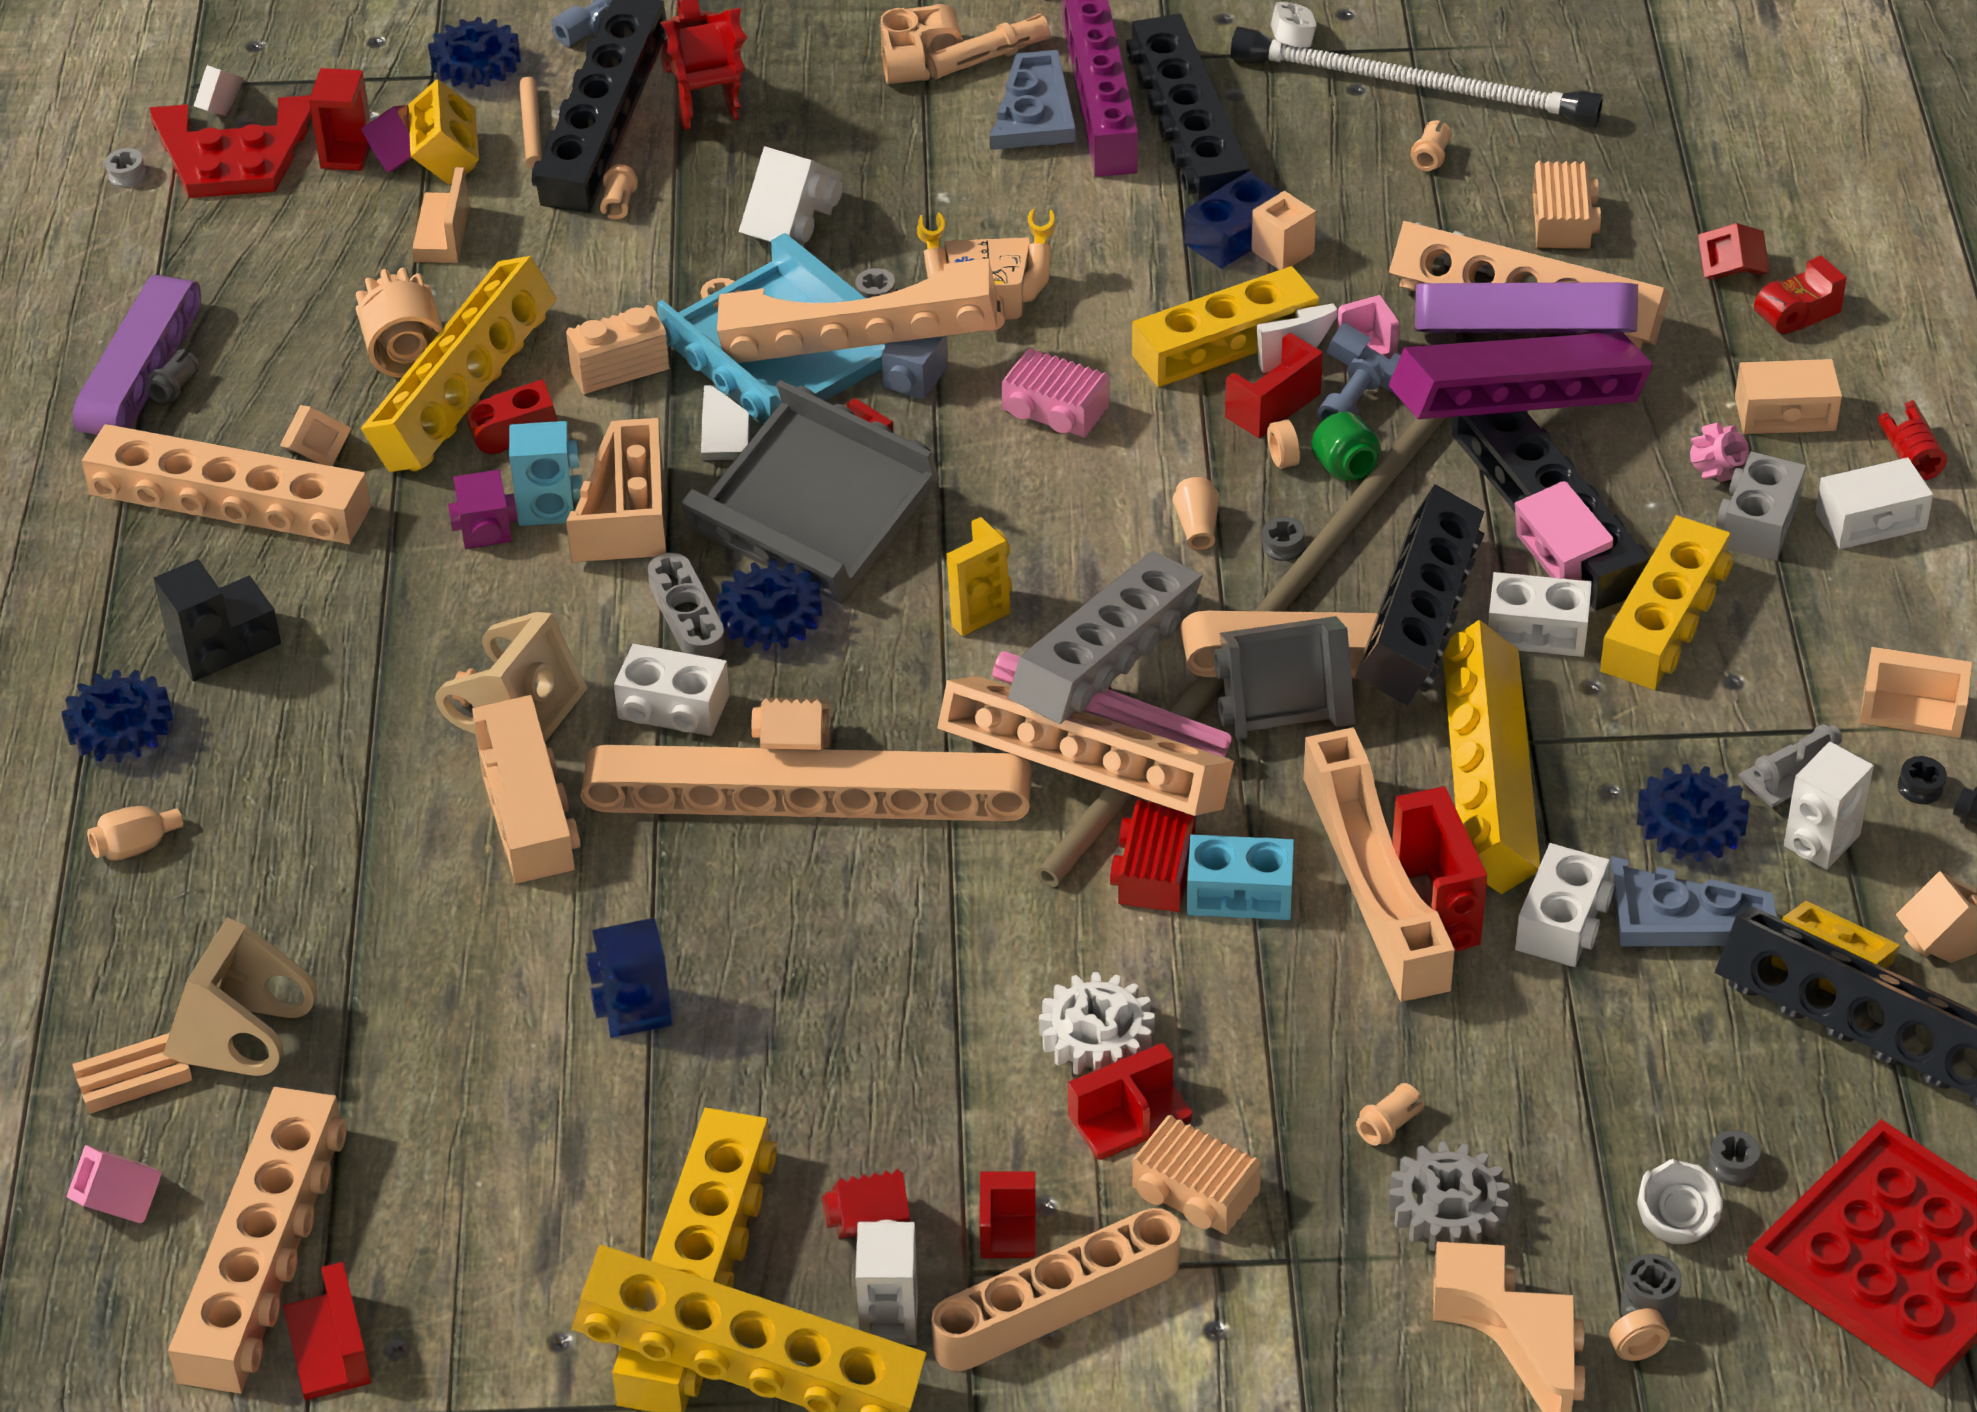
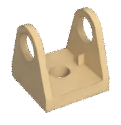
M534 612L490 626L482 637V645L488 657L495 663L491 669L447 681L436 692L435 700L440 712L453 725L476 734L474 718L460 713L452 705L449 695H458L466 699L474 708L532 695L544 742H546L588 688L553 613ZM501 637L512 642L504 653L499 649L496 638ZM535 682L538 683L537 690H536V687H535Z
M227 917L186 981L163 1055L178 1062L252 1076L269 1074L280 1062L283 1055V1046L275 1031L251 1012L284 1018L302 1017L311 1010L317 999L316 984L303 968L251 928ZM273 976L290 978L302 989L303 1001L292 1004L279 1000L271 993L268 987V979ZM238 1033H248L256 1036L267 1046L269 1058L255 1061L242 1056L235 1049L232 1037Z

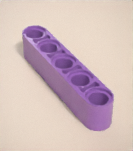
M151 275L75 401L73 425L76 431L98 435L104 424L132 428L150 397L146 390L148 374L154 369H161L172 358L197 316L201 303V288L197 281L160 275Z
M1424 283L1416 285V332H1637L1638 284Z

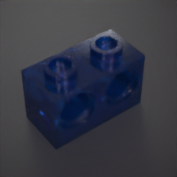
M1248 171L1185 209L1184 244L1220 269L1226 267L1252 251L1253 210L1281 192Z

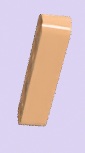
M1198 611L1188 615L1182 621L1180 634L1189 670L1197 676L1217 677L1214 665V649H1221L1219 633L1337 616L1348 629L1352 679H1358L1355 675L1378 613Z
M1151 1208L1143 1210L945 1298L936 1305L932 1312L933 1354L936 1361L942 1367L951 1371L971 1369L1168 1280L1176 1274L1180 1264L1181 1226L1178 1218L1164 1209Z

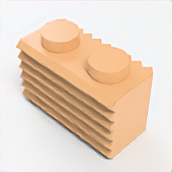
M1538 161L1535 164L1533 209L1536 248L1590 249L1592 234L1600 233L1601 210L1600 207H1592V205L1597 206L1598 179H1590L1589 165L1585 161L1581 164L1576 161L1572 164L1568 161H1565L1563 164L1559 161H1556L1554 164L1550 161H1547L1545 164L1542 161Z
M646 305L644 308H631L624 313L620 312L618 316L603 317L601 321L589 320L582 325H577L575 329L570 327L567 329L566 335L571 373L583 395L670 369L668 364V346L666 343L667 333L652 306Z
M765 698L761 702V707H753L752 737L760 738V748L822 750L829 748L831 703L826 698Z
M1172 1115L1164 1119L1132 1160V1187L1137 1190L1139 1195L1151 1204L1161 1205L1164 1203L1182 1212L1191 1224L1201 1229L1212 1227L1226 1235L1229 1234L1231 1227L1235 1226L1237 1220L1241 1218L1243 1212H1246L1248 1205L1252 1204L1254 1197H1257L1260 1191L1261 1162L1257 1157L1251 1158L1248 1153H1242L1238 1148L1233 1149L1229 1143L1223 1144L1219 1138L1213 1139L1210 1134L1204 1135L1200 1129L1195 1130L1191 1124L1185 1125L1182 1120L1176 1121Z

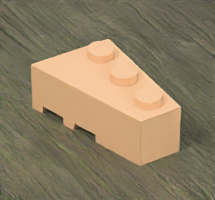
M658 418L611 421L593 460L594 469L588 481L584 480L580 489L581 498L575 511H570L566 520L571 563L656 557L666 553L663 459Z
M532 695L472 708L482 777L515 884L575 870L572 849L581 847L579 834L574 818H565L564 813L569 812L565 788L562 782H555L554 777H557L558 773L554 754L551 747L546 748Z

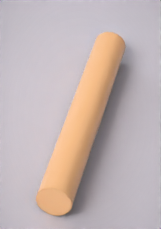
M524 77L520 80L519 85L525 160L527 167L533 169L535 162L541 161L543 157L537 84L534 78Z

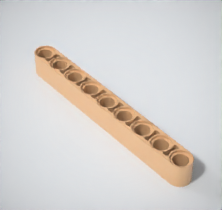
M601 745L592 748L587 753L580 797L588 808L605 813L1014 821L1024 817L1029 811L1032 768L1025 758L1011 753Z

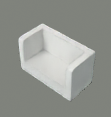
M1904 458L1822 477L1820 479L1815 511L1838 549L1841 550L1926 530L1933 494L1909 458Z

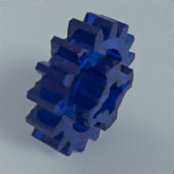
M476 17L474 22L460 19L458 27L446 24L444 26L445 34L434 33V43L428 44L432 73H438L441 82L451 78L452 87H457L462 82L467 83L469 89H473L476 85L481 84L490 87L492 79L505 81V72L515 73L517 71L516 63L521 62L518 34L511 33V26L508 24L498 27L497 19H492L487 24L482 23L481 17Z
M771 560L768 568L761 569L754 562L751 563V572L746 574L737 569L733 571L734 582L723 581L721 583L722 593L717 594L716 597L719 618L723 627L728 628V635L731 640L743 636L744 647L749 648L757 641L762 642L764 651H769L772 642H779L784 649L789 648V638L794 637L804 641L806 640V629L816 630L818 628V617L823 614L820 585L818 582H811L809 571L795 574V564L793 563L788 564L784 569H778L776 560Z
M117 669L113 671L110 679L105 680L99 674L94 675L95 684L92 686L82 683L78 684L79 697L67 696L65 699L67 710L62 711L61 714L68 742L70 745L77 744L78 752L81 756L93 750L96 761L101 762L107 754H113L116 763L122 762L124 753L131 752L136 758L141 757V747L144 745L157 748L159 746L157 735H168L170 733L168 722L173 720L172 708L166 687H158L156 677L154 676L141 681L138 670H134L127 678L122 677L120 670Z
M1683 764L1682 772L1679 774H1675L1673 770L1666 767L1663 769L1662 780L1650 776L1647 780V788L1640 789L1636 823L1637 825L1644 826L1642 837L1645 840L1658 839L1657 851L1663 852L1669 847L1675 849V859L1681 860L1687 852L1693 853L1697 862H1703L1704 852L1709 851L1719 859L1723 857L1724 846L1736 849L1740 836L1746 835L1749 819V800L1741 799L1743 792L1741 785L1727 786L1729 775L1726 773L1714 778L1710 776V767L1704 766L1700 773H1693L1689 764Z

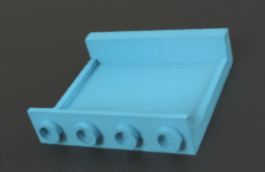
M786 233L771 240L772 262L686 309L676 312L665 301L660 300L657 302L658 317L667 333V346L673 347L686 358L694 370H700L714 382L720 392L724 395L728 394L749 413L750 418L757 419L763 425L782 402L776 386L779 380L794 387L804 386L814 392L818 398L826 401L882 369L881 353L888 345L887 343L737 363L722 350L717 333L718 307H714V303L719 301V294L733 293L739 289L741 291L764 288L767 296L795 302L833 303L866 299Z

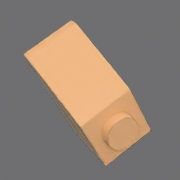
M1939 871L1896 916L1908 930L1904 938L1916 952L1926 958L1932 954L1952 963L1977 953V889Z

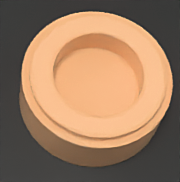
M1289 420L1271 423L1268 427L1267 438L1270 454L1275 465L1280 469L1298 465L1300 449L1292 423Z
M1640 1309L1628 1313L1620 1318L1611 1327L1609 1332L1610 1341L1617 1355L1621 1359L1629 1361L1646 1359L1656 1354L1665 1346L1670 1336V1331L1661 1313L1655 1309Z

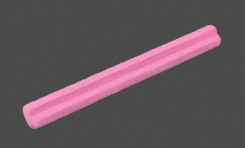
M1006 651L1001 652L996 659L992 676L996 680L1012 685L1020 656ZM1110 689L1105 693L1098 692L1091 698L1089 704L1083 710L1222 757H1226L1231 744V735L1229 733Z

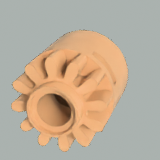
M404 267L398 270L397 275H390L387 269L381 270V278L377 281L373 278L365 279L367 291L361 290L356 292L358 301L356 311L369 359L378 371L397 378H402L443 329L430 285L424 284L422 274L420 273L413 275L409 279L407 270Z

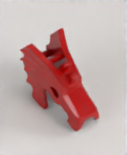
M698 0L677 1L679 16H674L671 20L661 22L667 34L661 48V61L665 73L672 72L673 75L677 76L679 85L678 118L684 130L691 129L693 107L690 90L715 85H722L723 96L731 117L734 121L740 120L737 109L741 108L738 91L742 88L740 84L741 73L746 69L741 59V47L748 38L740 26L741 8L728 9L722 13L700 12Z

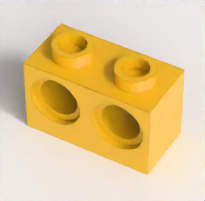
M437 79L408 104L410 152L414 160L450 185L453 180L455 167L465 168V174H468L479 160L476 107Z

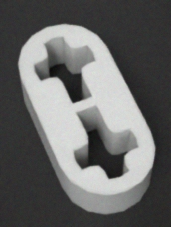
M1276 3L1271 20V28L1276 40L1294 47H1311L1317 25L1312 11L1295 3Z

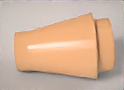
M1192 477L1185 479L1177 485L1172 502L1185 532L1187 545L1194 550H1205L1215 544L1219 492L1214 488L1213 483L1206 478Z

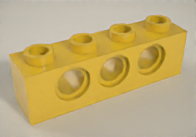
M1290 266L1132 321V356L1159 388L1258 353L1257 324L1295 319L1296 309L1319 306V297L1294 267Z
M1678 515L1674 517L1604 636L1600 672L1652 690H1656L1665 673L1673 674L1680 658L1682 642L1690 643L1699 622L1698 614L1700 611H1709L1716 594L1717 581L1725 582L1731 571L1734 554L1728 553L1730 532Z

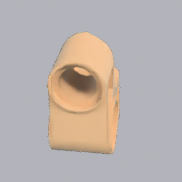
M936 4L908 9L894 8L886 11L881 16V55L887 84L929 80L930 71L926 68L925 64L926 54L963 42L956 13L950 6Z

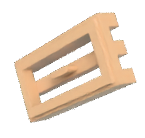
M169 1033L72 1064L88 1114L193 1081L188 1064L178 1062L163 1055ZM175 1064V1065H173V1066H170V1067H167V1068H164V1069H161V1070H158V1071H155V1072H152V1073H148V1072H151V1071H154V1070H157V1069H160V1068H163V1067H166V1066ZM104 1086H108V1087H105V1088H102V1089H99V1090H96V1091H92V1090H95V1089H98V1088H101V1087H104Z

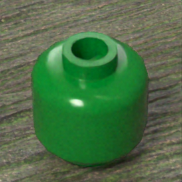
M1338 412L1327 417L1319 424L1311 441L1314 457L1332 477L1341 481H1354L1368 475L1376 466L1381 451L1380 440L1375 432L1358 415L1351 412Z

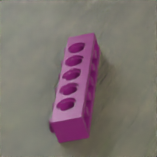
M1062 0V24L1094 177L1137 173L1138 131L1109 1Z

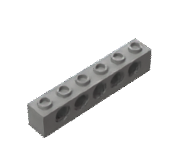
M1152 550L1019 657L1008 699L1058 724L1063 723L1076 711L1082 712L1092 697L1098 692L1105 693L1118 675L1121 673L1126 675L1137 659L1142 655L1149 656L1162 638H1170L1177 626L1188 615L1197 612L1202 600V595L1197 593L1203 575Z

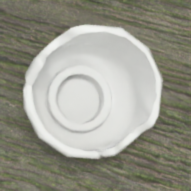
M1670 1159L1655 1169L1646 1171L1641 1181L1637 1207L1643 1225L1657 1239L1670 1244H1688L1700 1240L1711 1233L1718 1225L1723 1208V1198L1716 1179L1701 1166Z

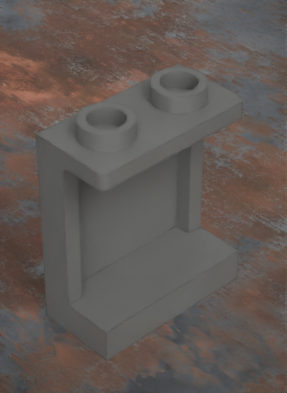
M1337 616L1219 633L1221 649H1214V665L1218 679L1224 678L1225 697H1219L1218 699L1219 716L1222 726H1228L1237 740L1248 739L1247 731L1327 719H1330L1336 727L1356 724L1348 629Z

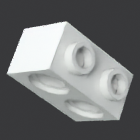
M1494 572L1488 626L1514 645L1519 651L1584 657L1592 581Z
M632 644L614 683L618 719L712 736L730 695L727 661Z
M1829 741L1795 776L1784 846L1794 851L1798 856L1808 859L1828 870L1861 835L1874 765Z
M1549 843L1519 914L1515 950L1576 967L1583 948L1591 950L1594 946L1600 924V919H1596L1598 911L1606 913L1612 900L1615 883L1607 881L1609 859Z
M893 1220L858 1222L855 1278L859 1330L903 1345H917L918 1277L915 1222H896Z

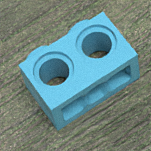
M567 421L511 424L509 458L519 526L566 523L570 511H575V503H578L581 498L580 489L583 485L582 474L573 475V468H580L578 440H569Z
M1190 835L1187 915L1290 920L1294 839Z

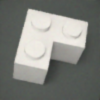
M764 146L739 232L768 242L786 233L803 247L804 243L808 242L814 230V219L812 217L814 211L831 215L833 206H836L839 202L843 190L841 182L843 173L815 161Z

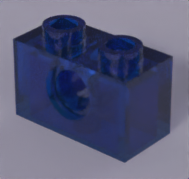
M655 918L592 930L595 952L585 953L591 985L599 983V986L590 988L595 1018H606L610 1038L673 1026L665 956Z

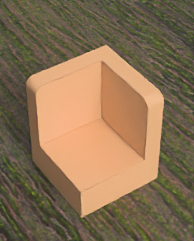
M1286 191L1253 210L1252 216L1253 253L1279 270L1294 266L1310 256L1315 250L1316 211Z
M300 405L280 446L288 451L296 452L317 464L333 466L351 427L311 406Z

